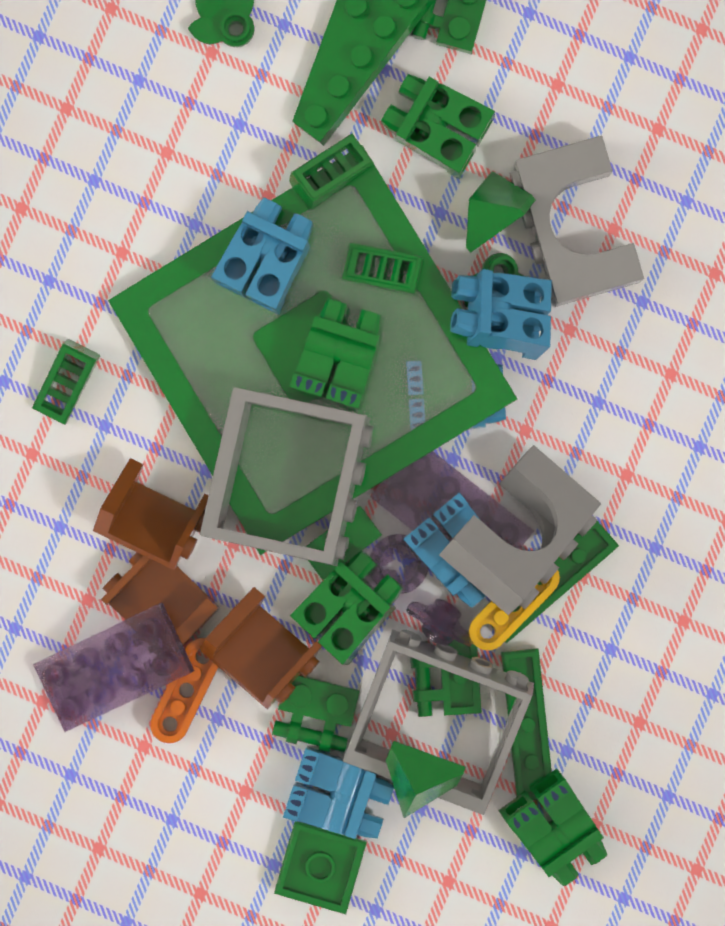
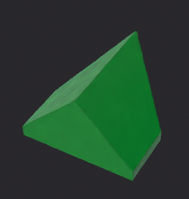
M492 171L469 198L466 248L470 253L525 215L536 201L532 194L518 186H514L512 182Z
M393 741L386 757V763L403 818H406L456 787L466 768L465 766Z

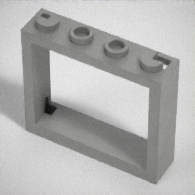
M233 387L200 535L337 566L339 559L344 560L345 552L349 545V537H344L347 522L352 523L354 521L357 510V500L352 499L355 485L361 486L364 479L366 463L361 462L363 449L370 448L373 439L371 437L374 426L369 425L370 419L362 414ZM252 404L352 425L324 551L224 529Z
M392 630L347 746L343 762L392 780L386 763V757L390 749L366 741L363 737L396 652L516 697L482 783L479 784L462 777L456 787L438 797L484 815L532 698L534 683L530 682L528 677L522 673L512 670L506 673L493 668V664L483 658L472 657V659L459 655L457 650L449 645L438 643L435 646L422 641V638L412 631L401 630L398 632Z

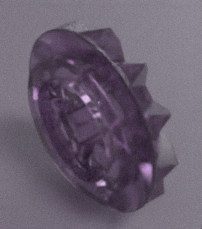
M394 534L383 538L373 548L370 557L378 565L370 574L377 585L389 574L404 587L400 593L404 594L413 591L421 585L427 575L428 567L403 540L407 535ZM393 548L397 549V553H400L401 558L415 559V562L409 563L408 566L404 567L405 573L403 576L405 580L402 581L396 570H383L382 566H386L393 561Z

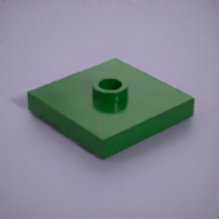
M295 821L274 894L346 915L367 841L360 838L353 839L323 828Z

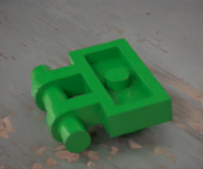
M435 0L415 26L411 36L416 39L426 40L428 29L439 30L436 45L472 55L487 0H448L443 17L433 14L436 4Z
M470 638L439 640V643L456 649L459 655L469 659L478 657V649ZM410 657L411 668H415L416 690H413L412 694L413 702H417L418 717L433 716L432 701H443L444 716L482 713L480 683L441 669L442 689H431L430 667L435 666Z
M299 675L292 683L296 687L283 704H279L278 710L293 713L291 722L289 724L275 720L272 735L286 738V742L296 745L297 741L319 746V750L330 752V749L345 752L348 738L334 735L336 724L351 727L360 690L309 677L304 678ZM307 716L325 721L323 732L301 727L303 717Z

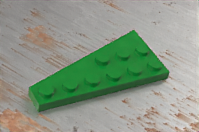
M337 0L292 122L324 146L435 0Z

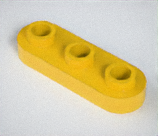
M557 570L545 585L537 584L534 587L539 591V594L526 609L520 606L517 611L507 615L495 603L490 601L473 618L469 625V637L476 647L487 651L500 647L557 588L560 579L559 571ZM485 624H491L494 627V634L490 638H483L480 634V629Z

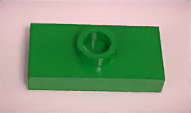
M361 506L357 507L354 521L352 523L347 522L344 537H349L348 549H346L344 560L339 559L338 564L341 561L348 562L352 557L382 536ZM328 530L305 547L324 551ZM308 560L322 580L334 571L336 567Z

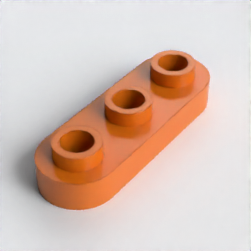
M205 638L195 639L187 645L152 716L151 731L155 738L163 743L178 742L186 735L218 670V666L211 660L203 664L196 658V654L201 649ZM183 683H189L193 686L194 692L192 696L184 697L180 693V687ZM166 717L176 719L177 728L175 730L169 731L164 727Z

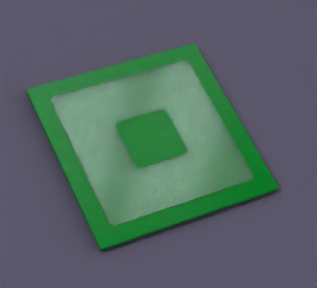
M350 153L344 155L352 167L357 165ZM336 161L331 163L339 175L344 173ZM374 164L311 210L307 208L293 187L271 200L282 207L275 225L286 230L294 213L311 220L313 223L308 239L310 249L285 297V303L279 315L249 301L247 296L243 298L215 284L211 278L241 225L243 218L108 300L212 476L215 470L233 387L366 415L370 419L369 425L374 426L371 437L373 439L370 448L363 449L361 462L366 463L364 479L361 486L355 485L352 499H355L518 400L488 349L481 345L478 347L468 346L466 336L450 331L452 313L457 308L462 309L458 300L451 297L452 291ZM323 169L318 171L326 183L331 181ZM308 177L306 180L314 191L318 190L310 177ZM350 243L423 257L424 262L416 296L342 280ZM359 254L354 274L362 275L366 255ZM373 258L369 277L376 278L380 258ZM388 260L383 280H391L395 261ZM402 263L399 283L405 284L408 264ZM328 298L348 304L343 321L344 325L356 328L361 309L382 316L378 334L382 341L378 349L362 410L330 401L326 397L324 399L289 387L312 327L314 315L320 317ZM338 364L335 366L330 384H332ZM252 404L229 502L247 534L284 542L333 512L352 425ZM257 549L260 555H263L264 553L268 552L265 550Z

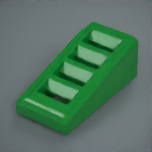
M350 134L292 171L289 182L307 208L311 210L373 166L374 162L355 136ZM347 149L357 165L352 167L341 152ZM333 158L344 171L343 174L339 175L330 163ZM322 168L331 180L329 183L324 181L317 171L318 169ZM307 177H310L318 190L314 191L306 180Z
M350 243L342 280L416 296L424 259L412 254ZM359 254L366 255L362 275L354 274ZM374 257L380 258L376 278L369 277ZM388 260L395 261L390 281L383 280ZM402 263L409 265L405 284L398 282Z
M70 339L64 341L32 409L66 425L100 358V354ZM68 354L86 363L85 367L83 368L67 360ZM61 368L79 376L78 381L59 373ZM54 382L73 390L72 394L69 395L53 387ZM47 395L66 403L65 409L46 401Z

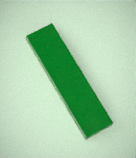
M598 521L583 537L579 533L574 537L578 545L564 561L558 557L554 562L559 567L560 579L557 588L505 641L506 644L619 547L617 542Z
M539 649L501 652L502 669L504 672L507 673L512 670L522 673L528 677L530 682L534 683L533 695L511 747L516 797L526 791L532 800H538L530 787L552 772ZM505 693L507 716H509L516 697Z

